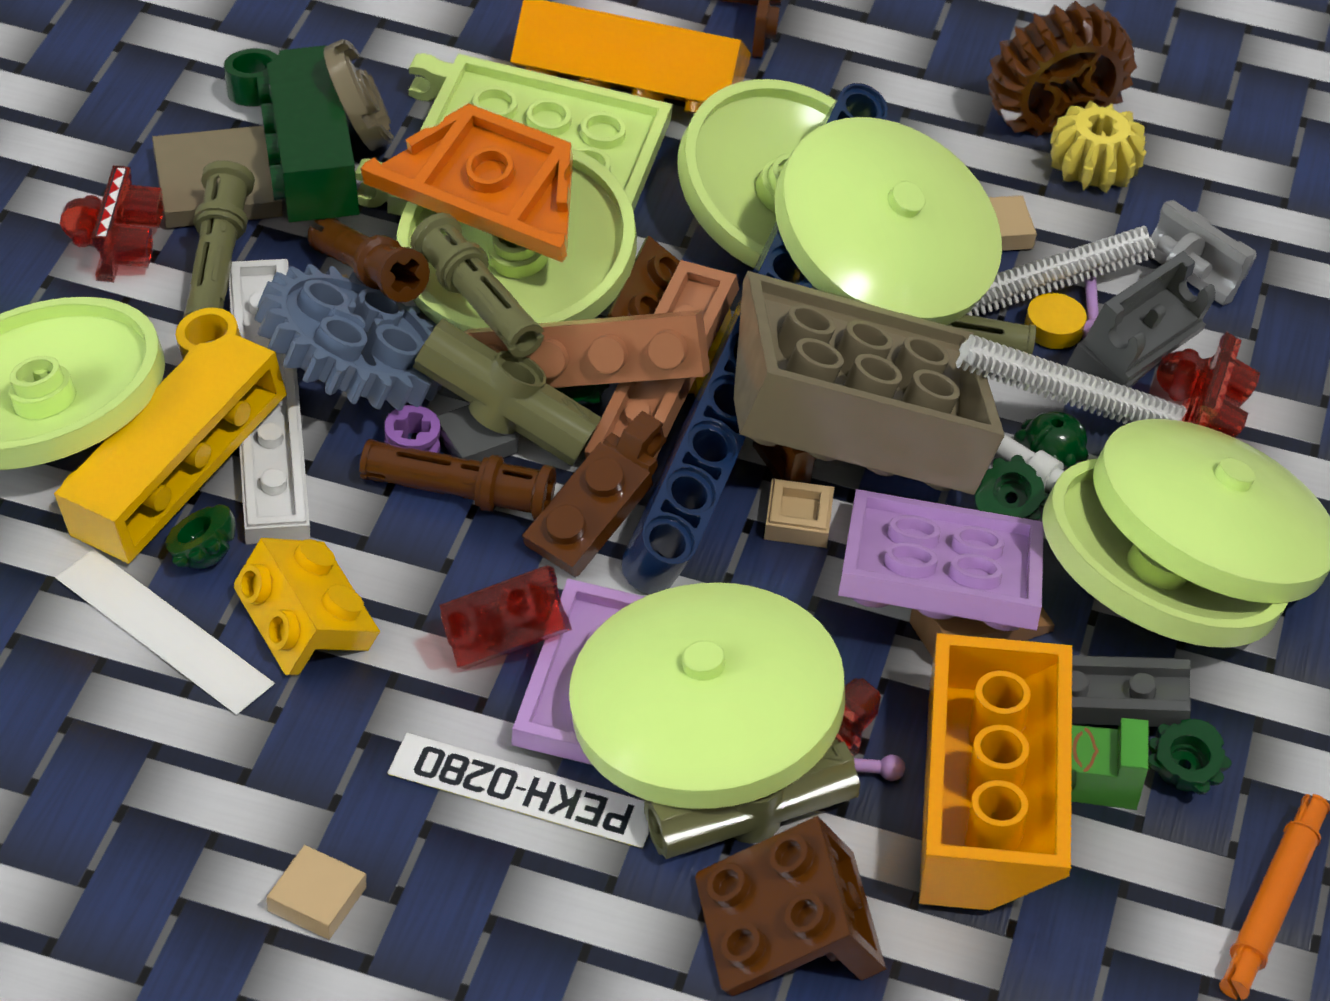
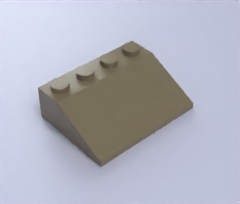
M747 271L743 280L733 398L740 435L747 436L765 446H775L778 444L806 451L820 460L834 461L837 459L864 466L878 475L892 476L895 474L922 481L940 491L953 489L975 495L1005 436L988 379L983 377V371L980 375H977L976 369L973 373H970L969 367L966 371L962 369V365L959 369L956 367V362L960 356L959 348L966 339L968 340L970 334L974 335L973 332Z

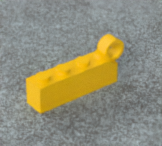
M212 307L203 308L188 314L180 321L175 335L183 361L157 386L147 406L132 421L106 438L76 471L66 477L63 484L54 493L71 537L130 564L287 395L275 351L242 338L235 317L227 310Z

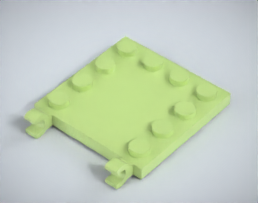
M419 53L415 55L409 67V73L423 77L415 76L408 95L421 101L435 99L420 131L424 128L437 126L444 120L445 116L468 103L571 142L573 149L596 159L618 179L630 199L634 212L670 124L672 104L463 54H458L454 63L441 61L432 55ZM370 159L361 160L355 172L356 180L363 181L361 167ZM361 182L357 190L358 204L374 208L388 201L387 213L401 216L408 202L366 185L364 182Z

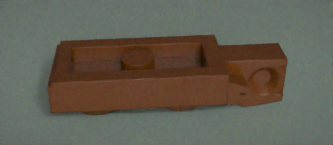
M641 411L623 430L621 437L611 433L604 439L603 443L600 442L522 535L525 546L575 578L579 576L653 486L652 475L658 467V461L653 457L666 442L662 429L663 423L646 412Z

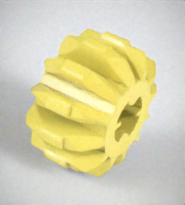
M1089 100L1085 108L1069 106L1066 115L1058 118L1057 125L1054 126L1050 141L1052 143L1050 154L1052 157L1051 167L1062 171L1063 181L1081 182L1083 191L1089 186H1098L1105 193L1108 192L1112 185L1127 187L1130 179L1133 176H1137L1139 168L1143 166L1146 154L1144 149L1146 142L1144 136L1145 126L1133 122V112H1118L1114 110L1113 103L1107 107H1098L1093 101Z

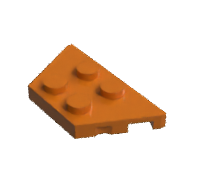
M468 103L445 116L444 120L437 126L424 128L405 139L407 145L405 151L382 164L374 157L365 162L361 167L363 181L366 185L436 213L451 214L459 222L563 263L567 257L573 169L571 142Z

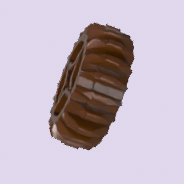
M1074 1L1065 11L1054 4L1048 15L1040 17L1033 12L1032 23L1026 27L1014 26L1016 36L1012 40L999 42L1001 54L990 59L992 72L986 77L989 83L990 95L993 98L991 102L1007 126L1011 127L1015 133L1027 130L1037 138L1043 132L1052 134L1054 126L1057 125L1058 118L1066 115L1069 106L1085 108L1089 100L1093 101L1098 107H1107L1111 103H1122L1121 91L1133 85L1130 75L1137 68L1134 60L1135 50L1132 47L1133 42L1118 19L1113 17L1109 11L1104 12L1099 9L1094 3L1087 7H1082L1077 1Z

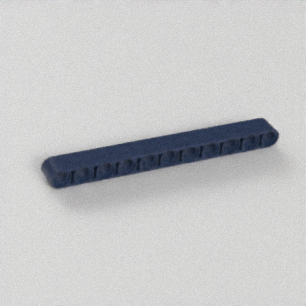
M863 83L849 84L840 92L820 126L832 121L853 117L886 119L888 112L886 100L880 92L871 86ZM776 221L753 272L812 288L813 285L801 273L788 253ZM742 297L710 364V372L704 377L623 554L621 563L623 575L629 584L638 591L653 594L669 589L676 581L700 544L746 439V436L739 433L733 399Z

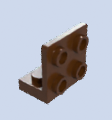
M818 815L696 873L695 880L720 985L728 995L735 996L823 955H826L832 962L840 960L861 981L887 970L854 853Z

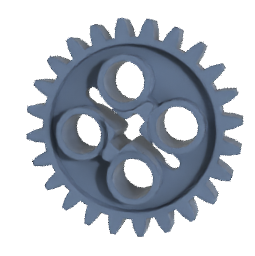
M312 264L307 265L304 273L294 266H290L286 275L276 272L272 282H267L254 317L255 321L261 323L257 333L259 336L271 339L267 347L268 349L278 354H286L282 364L285 368H301L305 371L303 376L304 382L309 383L320 380L325 383L326 394L332 395L339 389L346 392L352 404H356L361 396L367 398L371 405L379 410L384 400H387L398 411L403 410L406 401L418 408L422 405L424 398L432 401L437 391H440L441 384L413 368L414 360L437 325L432 320L420 319L419 316L422 311L417 306H405L401 302H396L386 297L381 290L372 289L362 284L355 276L354 271L349 278L342 277L334 266H329L326 274H323Z

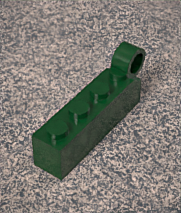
M328 45L279 50L278 55L266 49H244L231 54L224 61L228 98L233 103L241 106H260L273 199L274 201L285 200L289 223L359 215L355 164L345 110L334 88L324 57V47Z

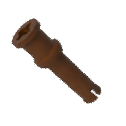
M336 218L314 220L315 223L324 228L322 232L312 226L309 227L307 238L310 246L314 250L325 253L353 268L355 276L362 284L372 289L381 290L386 297L396 302H409L416 299L425 290L429 282L430 269L428 261L422 253L410 247H402L398 241L386 235L368 237L344 225Z
M368 439L364 445L359 472H361L360 478L364 480L388 482L404 487L460 496L474 500L475 505L479 506L483 511L493 512L496 507L531 513L533 520L540 515L553 499L556 484V468L544 464L540 470L506 464L502 456L493 454L490 457L485 456L482 461L468 460L431 451L390 445L389 443Z

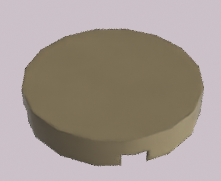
M341 39L324 47L327 69L354 129L369 150L375 151L392 143L394 136L390 132L389 124H391V121L371 74L368 75L366 70H356L351 62L359 58L358 51L350 41Z

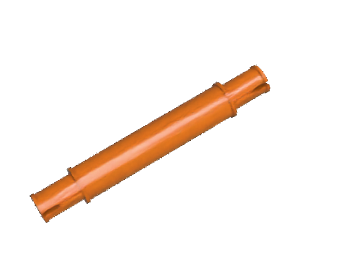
M1309 794L1304 795L1294 820L1288 822L1284 828V834L1240 933L1229 951L1232 959L1224 977L1219 983V987L1230 998L1237 1000L1238 995L1241 1000L1248 998L1258 970L1264 969L1268 963L1270 951L1315 848L1319 846L1321 841L1319 831L1330 810V804L1322 796L1313 794L1311 799Z

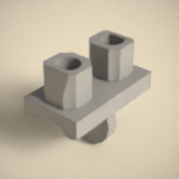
M1175 200L1164 202L1160 211L1158 225L1151 235L1155 245L1153 249L1155 258L1153 259L1163 265L1184 251L1195 261L1193 273L1187 278V282L1200 291L1213 284L1215 287L1214 300L1221 305L1231 303L1242 280L1247 277L1256 259V251L1241 241H1235L1212 226L1211 221L1196 211L1191 212Z

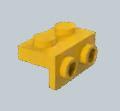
M260 538L234 582V590L285 675H299L315 649L369 651L380 633V630L365 608L362 598L353 589L335 560L333 552L327 547L325 542L312 539Z

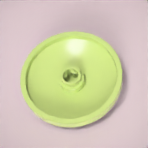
M757 79L738 82L718 90L708 97L695 112L682 136L678 150L677 163L680 185L693 215L708 235L723 249L752 268H755L776 222L775 190L780 172L794 149L802 139L820 126L835 102V99L822 92L793 82Z
M871 117L844 118L824 124L810 132L794 149L780 172L775 190V214L779 232L792 260L817 290L949 325L966 315L993 284L1001 262L1002 238L999 222L992 203L982 185L966 165L951 151L929 136L911 127L885 119Z
M573 148L567 257L563 263L459 222L463 237L468 242L477 243L486 252L490 272L537 323L596 318L616 299L629 278L635 263L637 252L635 218L630 199L624 187L604 165L589 155ZM408 201L399 221L396 241L402 247L411 248V236L416 227L424 219L437 213ZM440 230L444 236L447 235L444 230ZM428 263L430 269L429 282L425 290L416 299H413L416 306L435 324H438L443 318L462 331L489 327L460 293L450 292L442 287L437 280L436 269L431 263Z
M97 297L50 299L17 307L0 314V470L41 465L76 454L119 431L147 406L157 386L162 382L165 371L164 353L157 332L147 316L128 304Z
M1145 419L1134 421L1119 427L1108 438L1094 466L1093 479L1097 496L1102 507L1117 528L1154 561L1196 585L1245 601L1259 603L1297 601L1308 597L1322 585L1330 572V516L1310 489L1274 459L1232 436L1205 426L1178 420Z
M1097 459L1079 462L1065 470L1057 479L1043 508L1042 521L1046 539L1054 555L1070 576L1103 605L1147 630L1177 641L1207 647L1225 648L1247 645L1265 637L1274 628L1288 602L1259 603L1216 593L1166 569L1135 546L1117 528L1100 503L1093 479L1094 466Z
M718 582L697 583L673 587L650 594L622 608L607 619L587 640L577 657L570 679L569 699L573 727L582 751L591 764L610 782L630 794L657 804L677 808L715 809L736 806L769 796L792 784L811 770L825 755L839 732L845 709V681L842 659L832 637L812 614L798 604L783 596L753 586Z

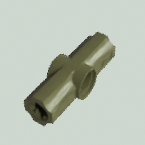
M443 318L435 326L414 360L413 368L468 401L470 413L483 426L501 434L518 432L570 466H573L602 419L597 414L547 384L544 371L526 356L521 358L515 357L509 351L497 353Z
M834 739L825 755L811 770L792 784L769 796L736 806L715 809L677 808L644 800V814L648 823L650 837L658 854H663L668 859L730 838L749 844L762 842L775 835L782 821L858 797L860 781L856 773L854 758L846 743Z

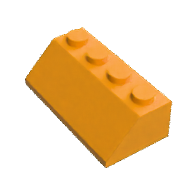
M523 0L510 62L518 68L578 80V82L610 89L612 87L632 91V95L664 102V98L686 102L684 112L695 114L700 105L715 92L744 80L751 53L739 39L546 0Z
M937 633L929 686L919 904L992 910L1069 877L1071 870L1072 645Z

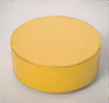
M1046 293L1035 297L1030 302L1025 325H1036L1035 342L1051 349H1065L1074 346L1081 340L1087 316L1083 306L1074 298L1059 293Z

